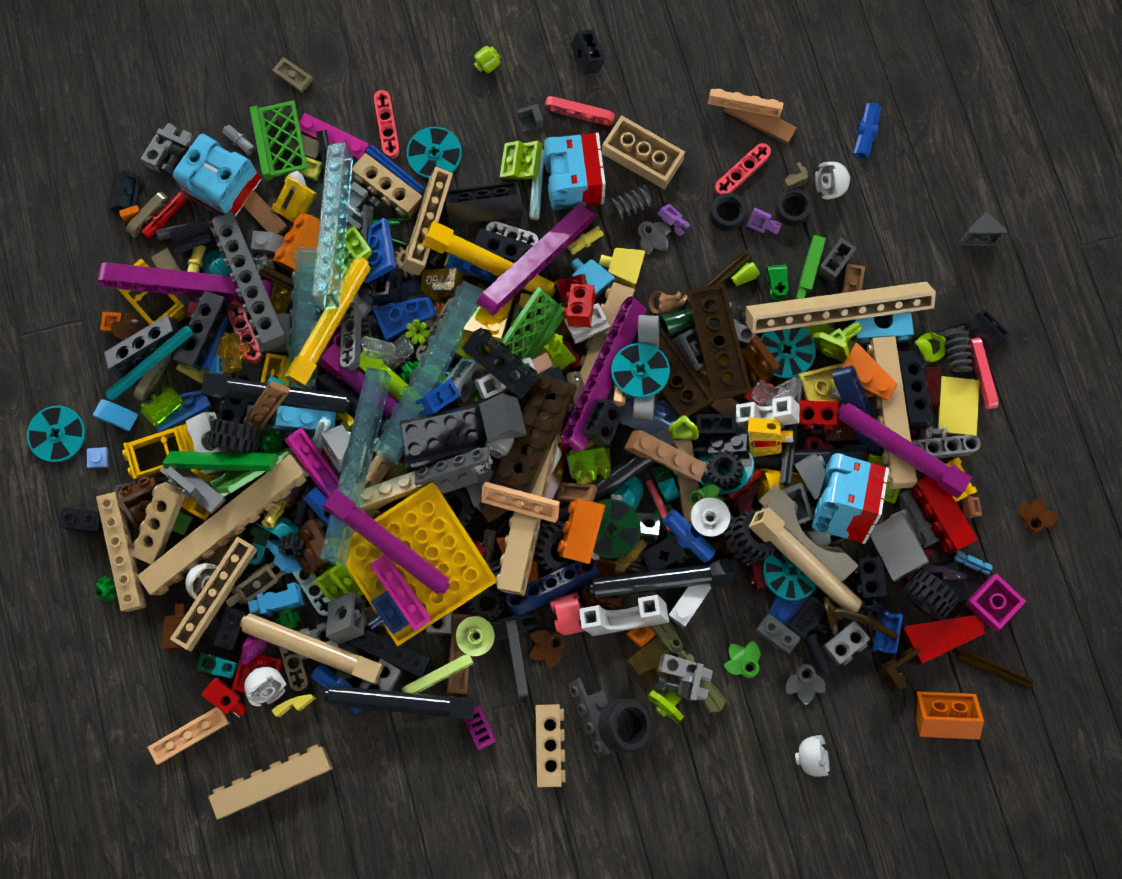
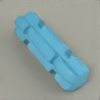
M957 551L954 556L955 562L964 563V566L976 571L980 570L985 575H989L992 571L991 564L982 563V560L970 555L966 556L961 551Z

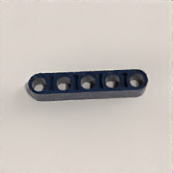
M851 365L834 370L832 373L833 380L842 403L847 405L849 402L875 419L854 366ZM854 430L859 444L866 445L868 456L869 453L876 454L884 451L883 447Z
M592 558L590 564L576 561L527 584L525 596L509 593L506 597V602L514 615H523L553 601L556 597L566 595L591 583L592 579L599 577V570Z

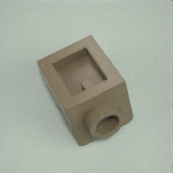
M800 162L796 163L795 173L785 178L782 186L784 191L791 188H799L806 184L808 171L805 167H802Z

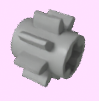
M260 254L253 258L258 272L262 265L272 269L275 268L272 257L267 258L266 254Z

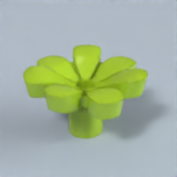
M415 319L413 324L408 323L406 325V328L410 331L406 332L405 336L406 338L412 337V344H417L418 341L420 344L425 343V337L430 335V331L425 329L427 328L425 322L420 324V321Z

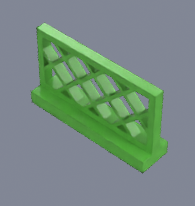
M295 101L262 108L257 106L250 107L261 171L265 180L271 181L276 176L308 170ZM292 107V113L289 117L281 114L285 108ZM272 111L275 113V116L271 121L265 119L264 113ZM279 116L286 120L281 128L274 124ZM289 123L296 127L292 134L285 131ZM271 127L279 130L274 138L268 135ZM282 133L289 136L284 145L277 141ZM293 139L299 143L295 151L288 148ZM275 143L282 147L277 155L271 152V148ZM285 150L292 153L288 161L280 158ZM297 156L302 159L303 165L294 166L291 163ZM278 160L285 164L281 170H274V165Z
M538 287L501 342L505 345L509 344L508 350L513 354L516 353L521 359L531 357V360L537 358L564 319V307L560 306L544 290ZM542 295L541 303L537 304V300ZM541 308L540 315L536 316V310ZM531 312L530 319L526 320L527 314ZM530 324V330L525 332V326ZM520 328L519 335L515 336L516 330ZM519 340V346L514 348V342Z
M281 448L277 452L279 460L276 465L288 455H293V451L290 448ZM227 470L209 481L208 484L222 497H225L266 471Z

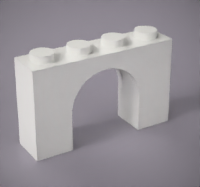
M658 595L638 598L639 606L628 609L605 610L599 605L579 609L581 626L590 635L597 636L669 623L667 605Z

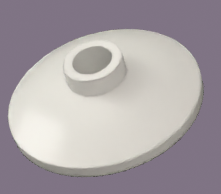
M704 498L694 505L691 511V523L695 530L704 536H718L727 529L730 523V512L721 500ZM708 515L712 516V517H713V521H712V522L707 521V520H706V516H708Z

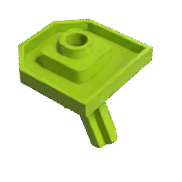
M854 322L841 331L839 328L830 335L823 332L815 333L812 339L815 342V347L824 355L844 363L850 353L848 340L861 332L862 328L858 322Z
M553 333L538 355L540 356L547 352L553 368L559 366L561 371L576 362V358L563 344V336Z
M652 690L647 696L657 707L655 710L661 716L665 717L667 715L676 723L680 722L684 717L675 707L681 699L676 693L668 691L663 697Z

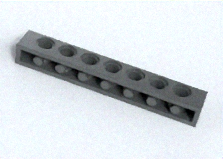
M233 212L211 220L214 225L211 228L215 239L219 238L220 240L217 243L221 254H226V257L223 258L227 268H231L233 271L230 273L231 279L234 284L237 283L239 286L236 289L240 300L243 298L245 300V303L242 304L246 314H250L252 317L249 320L253 331L257 330L258 335L255 337L259 346L263 345L267 352L288 343ZM270 326L269 329L263 330L265 327Z

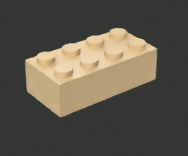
M622 115L602 144L603 155L664 190L683 162L685 151Z

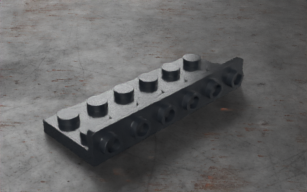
M481 403L399 421L404 457L409 468H420L430 463L436 464L439 461L466 454L476 448L486 447L487 437L479 408Z

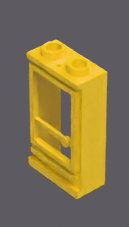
M142 259L134 264V266L149 267ZM118 289L149 324L154 323L136 303L148 292H142L133 299L128 294L131 290ZM167 294L176 304L157 320L167 314L176 322L183 320L189 311L175 295Z
M187 423L129 443H123L125 448L123 455L130 465L128 468L130 478L139 481L143 477L150 479L164 475L160 471L163 465L140 472L134 449L161 441L164 444L166 455H168L167 439L175 436L179 451L195 452L192 437L187 431Z

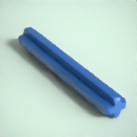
M370 145L366 149V154L420 195L424 193L425 190L422 185L377 148Z

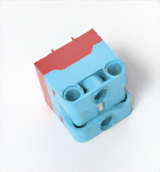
M599 133L545 139L543 151L546 172L551 175L548 184L551 209L574 208L580 203L584 206L604 204L605 176Z
M200 134L173 172V178L188 198L220 216L233 212L236 217L246 199L262 180L249 159L237 152L230 153L223 149L216 140L205 134Z
M833 454L825 467L826 473L819 494L821 498H819L814 511L812 528L818 532H825L865 544L882 514L889 468L843 454Z

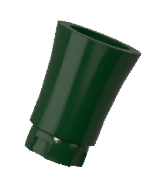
M690 308L659 316L660 327L669 339L695 327Z

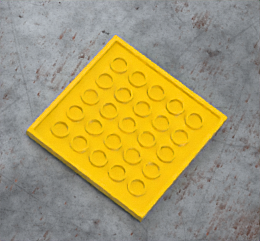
M434 481L374 519L450 579L448 590L444 594L440 592L437 595L394 562L432 618V620L416 631L409 624L394 635L384 625L397 647L496 583L494 573ZM355 531L335 544L334 548L377 614L371 601L386 592L387 589L370 564L383 556L384 553Z

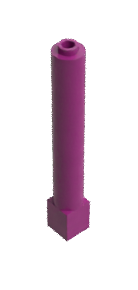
M332 344L320 357L319 364L336 378L342 379L398 428H400L399 421L415 418L411 412L359 368L354 371H347L340 364V349L336 345Z
M849 402L847 405L842 404L837 411L840 421L938 483V487L957 499L962 495L973 478L954 465L949 467Z
M335 489L321 506L340 522L343 521L437 595L440 592L444 594L450 587L448 583L450 579L355 506L356 503L338 489Z

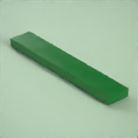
M170 451L162 464L164 469H168L171 466L173 469L272 471L279 458L277 453Z

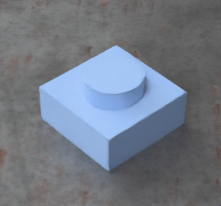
M108 448L87 449V468H108Z

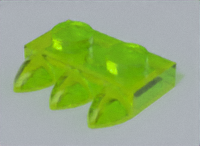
M161 386L162 394L160 396L151 394L150 404L141 403V412L154 427L184 403L183 399L171 386Z
M609 448L570 452L572 475L578 483L583 479L584 472H586L587 477L591 481H594L597 476V470H599L601 477L607 480L611 472Z

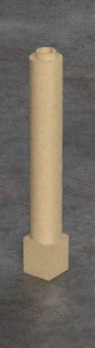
M768 507L755 513L749 525V528L764 542L770 541L841 609L859 612L862 604L861 599L783 527L785 522Z
M251 613L243 616L240 623L242 632L374 684H377L384 667L380 663Z

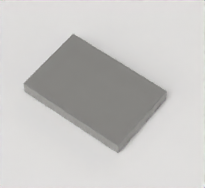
M902 511L876 525L870 536L893 581L896 582L929 563Z

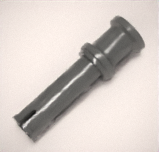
M911 490L899 494L916 526L915 532L919 533L924 543L923 547L927 548L939 542L940 539L936 538L931 528L932 524L925 519Z

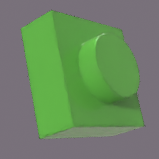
M179 512L172 531L186 536L194 518Z

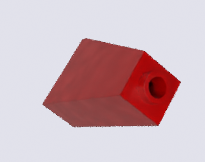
M972 615L910 625L901 628L900 632L909 648L912 647L913 650L919 648L921 650L920 653L914 656L917 664L920 665L984 634L985 626L980 618Z

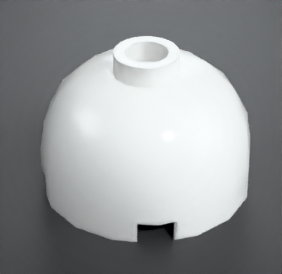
M823 162L819 164L818 167L820 169L815 173V185L818 193L822 192L824 195L822 198L827 200L842 196L847 191L850 183V175L846 167L838 162Z
M201 563L193 567L187 574L185 581L186 590L195 600L216 570V565Z
M261 667L256 668L248 675L245 680L244 690L248 701L252 705L261 706L260 703L267 702V704H271L279 699L285 692L284 686H286V682L276 669Z
M822 735L811 736L803 740L799 746V753L795 754L797 765H801L804 772L814 777L828 776L827 772L830 770L828 752L822 747V744H826Z

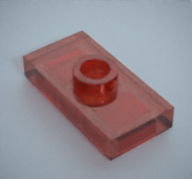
M924 366V375L927 377V392L930 395L929 404L931 406H939L942 368Z

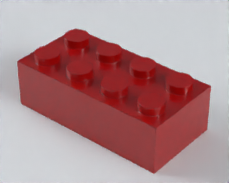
M926 476L917 481L913 488L908 489L911 490L927 522L932 524L931 528L934 534L940 539L938 543L940 549L948 556L978 540L953 496L938 487L936 481Z

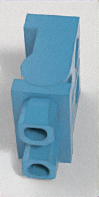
M293 582L287 584L288 590L282 592L256 594L257 599L248 602L250 613H254L256 616L263 614L270 617L274 616V612L278 613L285 609L305 606L307 604L301 585Z

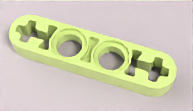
M466 654L402 688V691L418 694L471 666L473 661L470 654Z

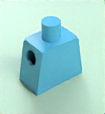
M576 258L570 264L571 268L575 271L572 276L585 274L587 284L594 285L595 299L606 291L608 287L612 286L615 277L592 259L583 264Z

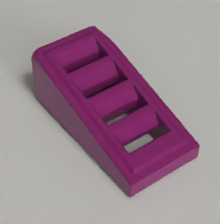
M249 635L242 646V664L249 663L267 648V641Z
M480 705L474 708V714L479 712V717L471 721L464 719L478 751L497 742ZM480 720L483 721V724L475 728L472 727V724ZM486 727L487 731L476 736V731ZM489 734V739L481 743L479 742L478 739Z

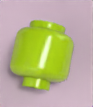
M484 46L474 55L476 60L474 65L480 72L484 70L486 73H491L500 65L499 59L501 56L493 46Z

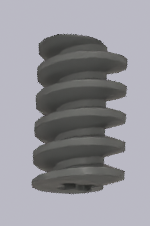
M643 185V190L638 187L636 192L631 190L629 195L623 193L622 197L616 196V201L613 198L610 199L614 213L621 219H624L623 213H626L629 217L630 210L637 214V207L644 211L645 204L648 208H651V196L646 185Z
M955 331L945 336V339L948 341L946 347L949 348L946 351L947 355H949L947 361L950 363L948 369L952 372L961 373L973 370L972 367L967 366V364L972 363V360L966 359V357L972 355L971 352H966L967 349L971 348V345L965 344V342L970 341V338L964 336L969 334L967 331Z

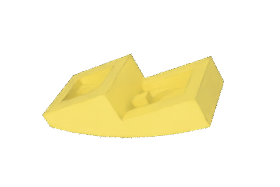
M314 695L298 696L272 709V712L276 717H281L293 706L296 710L301 711L316 698Z

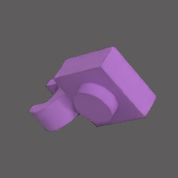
M670 204L662 207L657 213L665 223L670 226L674 225V230L679 236L685 233L681 226L685 229L690 226Z
M754 208L747 227L764 233L765 229L778 234L782 223L770 220L771 214Z

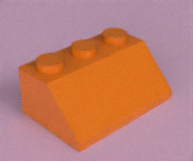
M300 213L295 219L291 230L285 235V240L281 247L276 250L272 261L288 273L308 277L336 229L311 215Z
M574 499L573 502H570L568 513H570L569 520L565 521L563 526L565 535L558 545L560 557L590 564L605 505L582 499Z
M916 692V724L920 737L980 739L984 719L976 694Z

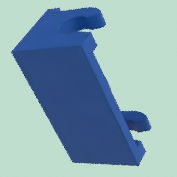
M452 379L445 381L416 401V405L421 403L424 406V409L419 412L420 416L435 413L458 398L460 394Z
M889 612L880 614L879 623L900 635L903 615L889 614ZM876 630L872 651L888 655L896 654L899 636L894 641Z

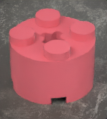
M578 592L559 596L550 601L553 613L555 612L558 619L555 620L556 630L563 634V636L585 631L581 626L579 609L583 608L582 602H578L580 597Z

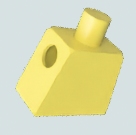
M615 248L612 257L601 255L599 265L609 268L608 272L615 277L614 281L635 289L645 251Z

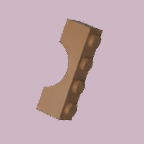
M642 430L632 431L625 446V450L641 458L650 459L668 467L674 472V475L690 483L700 482L707 465Z

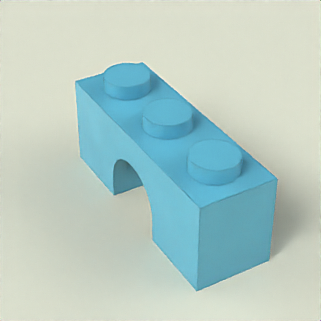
M911 312L892 314L888 319L889 328L886 329L879 328L874 322V317L852 320L851 324L858 322L862 328L861 332L853 336V340L860 345H868L872 338L895 336L898 343L907 342L914 335Z
M279 406L273 414L272 428L290 431L302 428L310 430V433H315L318 422L323 417L330 420L329 429L334 428L336 412Z

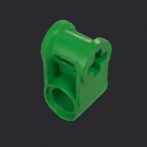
M786 264L766 266L770 297L775 302H781L785 300L789 290Z

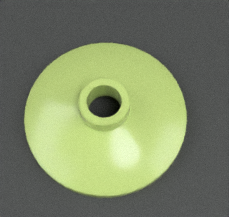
M468 617L457 628L456 642L465 654H470V656L483 655L491 649L494 643V629L490 622L482 617ZM476 632L480 634V638L478 640L474 638V634Z

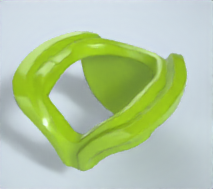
M930 332L921 335L914 342L927 362H936L945 355L946 339L944 336ZM930 339L940 341V350L934 355L932 345L928 341Z
M681 416L669 426L668 435L671 439L696 440L699 437V431L697 426L687 416Z

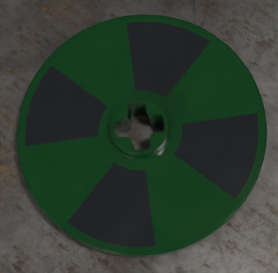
M606 499L597 502L605 505L593 552L604 558H618L626 555L636 546L640 538L641 524L637 513L630 505L621 500ZM609 523H613V526L617 527L613 534H609V531L605 529L609 526Z

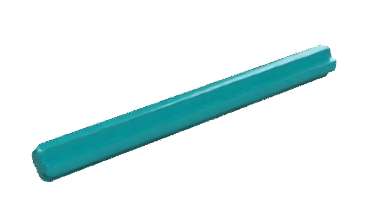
M184 326L108 389L106 397L111 401L115 400L193 335L192 330Z

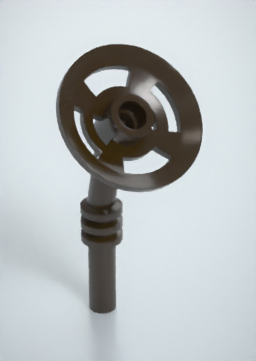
M824 596L828 620L834 635H837L839 619L846 617L862 622L864 626L868 625V628L872 627L871 630H877L894 641L898 638V633L880 624L879 620L875 621L874 617L871 618L870 615L866 616L844 608L840 609V607L835 608L832 601L827 596Z

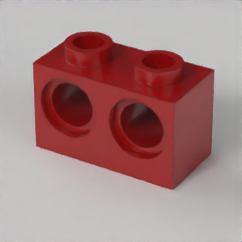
M571 284L570 291H567L566 294L568 307L564 308V319H567L568 326L591 328L596 297L594 285Z
M799 400L798 424L807 430H814L815 427H822V430H834V427H839L840 424L837 411L841 404L838 401ZM808 411H813L814 417L806 420L805 414ZM827 412H833L834 416L831 420H824V415Z

